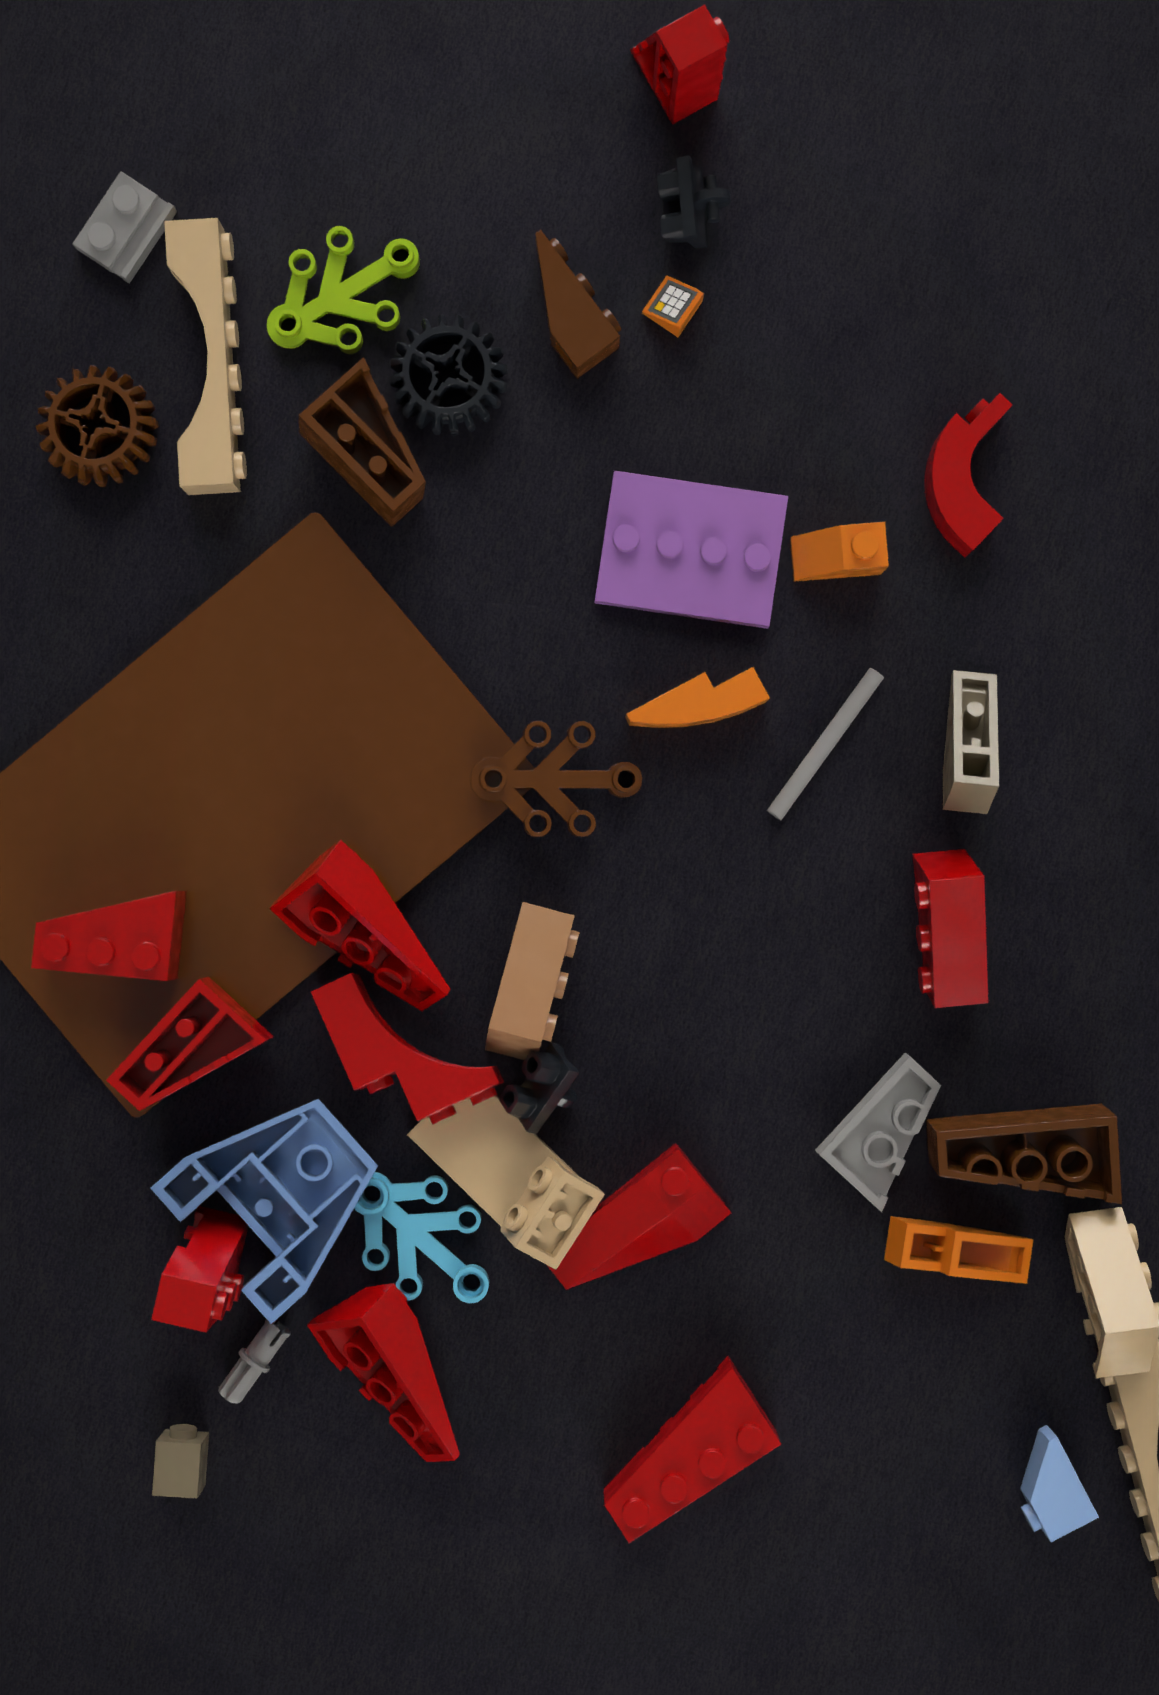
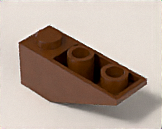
M540 229L535 233L536 249L551 345L578 379L619 349L620 335L618 332L621 331V327L609 309L605 308L601 311L592 297L595 296V292L582 273L575 276L566 262L569 260V257L556 238H552L549 241Z

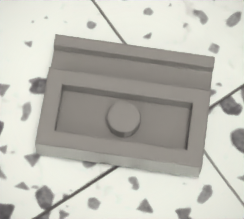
M120 171L73 242V245L78 251L130 284L165 231L164 221H171L177 210L174 205L162 200L157 194Z

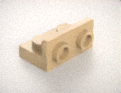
M547 1156L542 1165L537 1167L531 1174L528 1186L518 1202L507 1211L501 1232L518 1250L557 1269L605 1194L595 1185L565 1169L557 1160Z

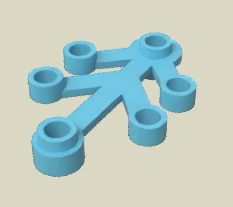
M374 1172L366 1187H377L380 1191V1198L377 1201H369L363 1192L354 1207L357 1212L364 1215L366 1248L362 1254V1261L365 1267L372 1271H379L387 1265L390 1259V1251L383 1243V1216L396 1228L399 1278L397 1279L396 1287L406 1296L407 1301L416 1299L423 1288V1280L417 1273L416 1247L454 1279L453 1290L461 1301L476 1303L482 1300L489 1288L487 1272L481 1266L475 1264L465 1265L429 1233V1231L459 1230L466 1234L473 1233L479 1228L481 1223L479 1209L467 1204L461 1206L457 1211L408 1214L395 1202L424 1199L430 1204H438L447 1196L448 1184L446 1180L441 1176L433 1175L424 1182L392 1184L385 1175ZM431 1182L439 1183L443 1188V1194L439 1197L430 1196L427 1193V1185ZM466 1211L472 1212L476 1217V1223L469 1227L464 1226L459 1219L460 1215ZM372 1249L381 1250L384 1254V1261L379 1264L372 1263L368 1258V1252ZM469 1274L476 1275L480 1280V1285L475 1289L467 1288L463 1282L465 1276ZM411 1278L415 1280L417 1290L413 1293L405 1292L401 1287V1282L404 1279Z

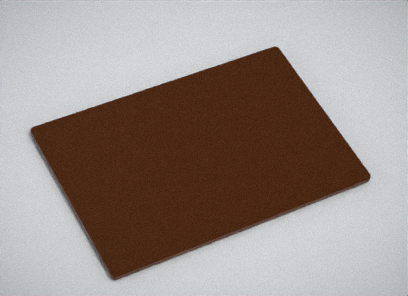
M316 512L311 513L0 773V959L128 1113L136 1118L141 1117L160 1101L139 1111L106 1080L198 979L210 977L257 1020L337 953L320 941L316 946H313L301 939L269 909L290 885L320 855L339 840H342L374 870L394 903H396L508 809L501 800L491 802L479 798L471 788L470 774L477 762L487 757L501 758L514 743L322 515ZM526 757L515 768V770L535 769ZM491 770L486 773L485 782L489 787L494 788L500 784L501 777L498 772ZM532 788L514 789L523 796ZM172 891H187L178 979L159 981L31 968L37 922Z

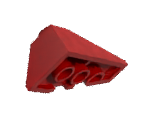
M339 840L320 855L269 908L301 939L313 946H316L319 941L340 953L338 961L349 968L354 963L374 974L377 985L420 1011L425 1010L447 996L451 990L374 870L342 840Z
M675 1143L600 1203L558 1268L554 1269L550 1266L548 1268L567 1290L698 1241L732 1212Z
M394 1283L365 1287L313 1318L307 1324L330 1361L340 1371L347 1366L364 1384L359 1390L360 1393L368 1401L373 1398L386 1407L391 1413L389 1423L426 1462L455 1461L460 1453L418 1320L410 1309L406 1296Z

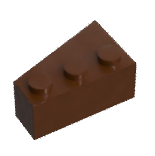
M363 357L299 414V434L392 527L423 499L426 481L402 433L398 431L389 413L388 405L383 395L380 394L370 374L368 364Z

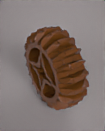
M90 365L87 377L85 378L78 369H72L73 382L68 384L63 378H57V385L62 390L57 395L52 391H45V397L52 403L51 407L43 406L38 408V413L48 420L36 425L37 432L47 436L40 442V447L45 452H52L48 461L54 467L62 466L61 473L68 479L77 474L78 482L87 486L94 477L99 487H105L108 481V474H110L116 483H123V469L126 468L130 473L136 475L139 470L133 462L137 458L144 462L150 461V456L143 450L144 445H157V439L153 435L146 433L159 427L158 421L149 416L155 410V406L150 400H144L147 392L141 385L133 387L134 380L128 374L118 378L117 371L112 367H108L103 375H101L100 370L95 365ZM92 396L90 403L85 408L80 410L74 409L81 401ZM114 396L125 401L130 414V427L123 426L119 421L114 420L116 409L112 405ZM102 420L108 427L96 428L93 433L86 425H99ZM66 426H70L81 433L79 443L83 447L81 457L74 455L68 446ZM123 443L115 452L103 457L106 448L110 444Z

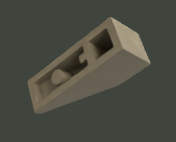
M953 670L943 764V810L987 814L999 788L997 675Z

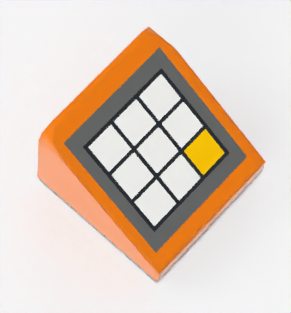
M666 276L643 309L642 314L676 337H679L703 302L704 293L697 288Z

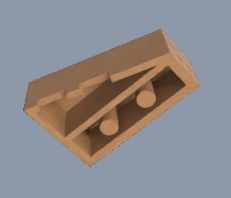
M525 902L522 903L490 1020L485 1050L525 1060L530 1051L540 1050L542 1040L551 1042L558 1015L549 1013L553 997L563 998L569 973L560 971L564 956L573 958L579 936L578 931L571 930L574 915Z

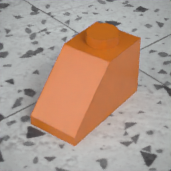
M885 522L839 525L790 537L794 582L881 575L889 566Z

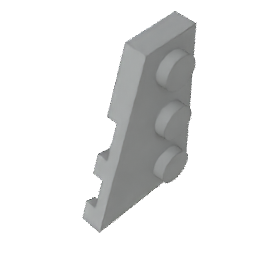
M904 1053L815 1151L882 1212L888 1200L886 1196L895 1175L899 1176L906 1162L903 1158L914 1135L919 1134L941 1085L911 1056Z

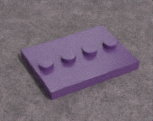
M614 471L595 603L768 629L770 626L788 496Z

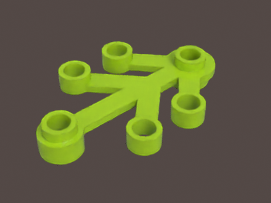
M335 226L329 230L326 236L329 255L319 296L305 305L304 300L308 279L315 275L317 263L313 254L306 249H298L289 257V267L292 271L285 304L274 308L267 319L268 334L273 342L280 347L287 349L301 346L306 340L339 347L342 352L347 354L358 352L363 345V337L357 326L347 323L337 329L315 323V321L328 313L373 323L384 331H391L400 323V313L398 307L393 302L384 300L375 305L352 298L390 275L400 279L413 276L420 265L416 246L407 239H395L386 246L382 258L341 282L347 255L354 249V239L349 229L343 226ZM343 235L347 237L348 242L344 247L337 248L333 245V240L337 236ZM397 250H406L409 253L408 258L403 262L395 261L393 255ZM306 258L311 261L307 270L299 271L295 268L299 259ZM385 309L392 310L395 313L394 318L389 322L380 321L379 314ZM287 318L296 320V326L291 331L281 329L282 322ZM352 332L356 334V342L352 345H344L341 339L345 333Z

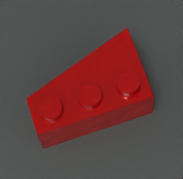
M705 4L659 29L637 44V46L630 49L672 125L718 100L721 80H723L722 73L724 62H726L729 35L719 17L712 18Z
M965 849L912 854L915 875V901L919 916L916 937L918 949L922 952L923 967L918 968V981L921 993H927L934 1008L988 1003L985 883L983 873Z
M172 891L37 922L31 968L159 981L178 979L187 891Z
M210 977L200 978L106 1081L137 1110L141 1111L274 1036Z
M199 1206L195 1212L194 1225H188L184 1233V1238L190 1240L187 1247L177 1246L162 1272L151 1320L207 1332L217 1320L222 1321L225 1311H230L233 1302H238L244 1283V1275L238 1274L248 1224L240 1215Z

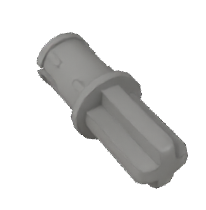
M266 1319L264 1325L249 1346L240 1349L239 1360L219 1386V1393L227 1401L236 1404L240 1403L262 1372L268 1373L270 1370L269 1362L286 1338L291 1335L289 1329L278 1321L275 1325L276 1321L271 1324Z

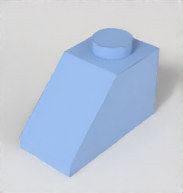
M1047 1425L1039 1428L1020 1488L1027 1501V1504L1021 1506V1509L1032 1530L1036 1532L1042 1529L1050 1542H1053L1099 1518L1058 1437Z

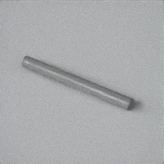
M869 668L767 809L774 817L782 820L884 679L879 672Z

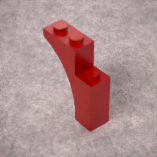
M350 973L311 991L354 1090L367 1088L369 1093L373 1094L393 1085L392 1076L396 1074L416 1120L420 1121L430 1118L432 1125L457 1114L454 1105L469 1098L474 1106L498 1095L494 1087L504 1083V1080L497 1066L469 1067L451 1064L436 1059L409 1044L381 1016L372 1002L360 974Z

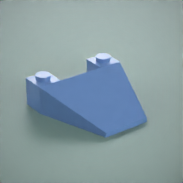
M316 1099L186 1156L151 1187V1190L180 1222L215 1191H218L275 1255L241 1289L272 1324L307 1292L378 1165L319 1099Z

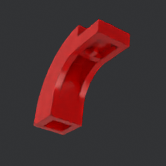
M1001 393L990 404L984 398L981 399L965 417L970 425L956 413L935 440L926 464L925 496L932 519L943 537L964 558L1003 520V517L977 492L970 471L971 457L977 443L1013 405Z

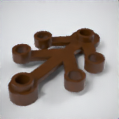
M533 721L528 724L523 731V736L501 758L487 757L477 762L470 774V785L474 793L485 801L501 800L523 822L524 830L532 837L546 835L551 829V818L542 810L534 811L514 788H533L567 822V827L571 834L576 837H585L590 835L595 829L596 821L594 816L586 810H579L559 788L608 789L612 795L625 798L636 794L642 785V774L639 768L630 762L617 763L611 766L608 771L559 770L579 749L586 748L593 743L595 730L586 721H578L572 724L567 731V737L534 770H515V768L534 748H541L550 741L551 730L542 721ZM537 726L543 729L545 737L541 743H535L530 739L529 731L532 727ZM576 727H584L588 731L589 737L585 743H579L574 739L573 733ZM491 770L498 772L501 777L500 784L494 788L489 787L485 782V775ZM622 771H627L632 776L633 781L628 788H624L618 783V775ZM534 815H539L545 820V827L541 832H534L530 828L529 822ZM578 815L585 816L589 821V827L585 832H579L574 827V820Z

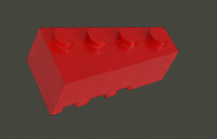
M729 1356L717 1367V1371L690 1396V1400L674 1417L671 1416L660 1428V1432L645 1448L642 1447L604 1488V1505L628 1543H631L781 1445L776 1429Z

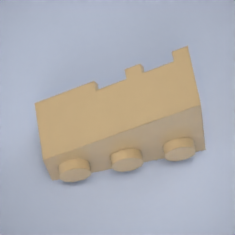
M1122 1207L1071 1213L1068 1215L1065 1242L1076 1292H1082L1090 1318L1083 1321L1086 1335L1094 1334L1098 1345L1096 1363H1093L1095 1378L1149 1372L1159 1337V1302L1153 1303L1149 1291L1152 1287L1150 1270L1146 1262L1140 1263L1136 1251L1139 1247L1136 1228L1133 1223L1127 1224Z

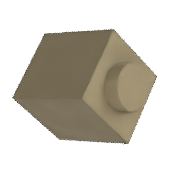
M190 1424L172 1425L170 1429L163 1431L156 1440L152 1496L196 1499L199 1497L206 1485L209 1432L197 1431V1427Z

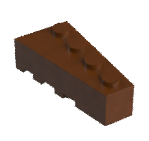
M1102 1103L926 1119L929 1163L940 1177L993 1185L1000 1183L1019 1186L1024 1190L1038 1192L1039 1190L1064 1193L1066 1196L1091 1197L1104 1199L1110 1203L1122 1204L1117 1116Z

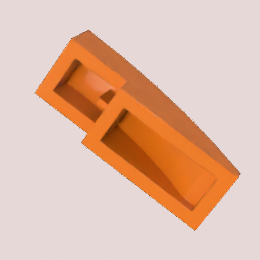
M754 667L716 687L712 686L706 672L630 711L626 714L625 718L630 726L651 728L687 727L712 723L739 715L766 703L770 697Z
M891 1216L884 1260L900 1268L936 1271L954 1277L1027 1284L1033 1239L973 1227Z

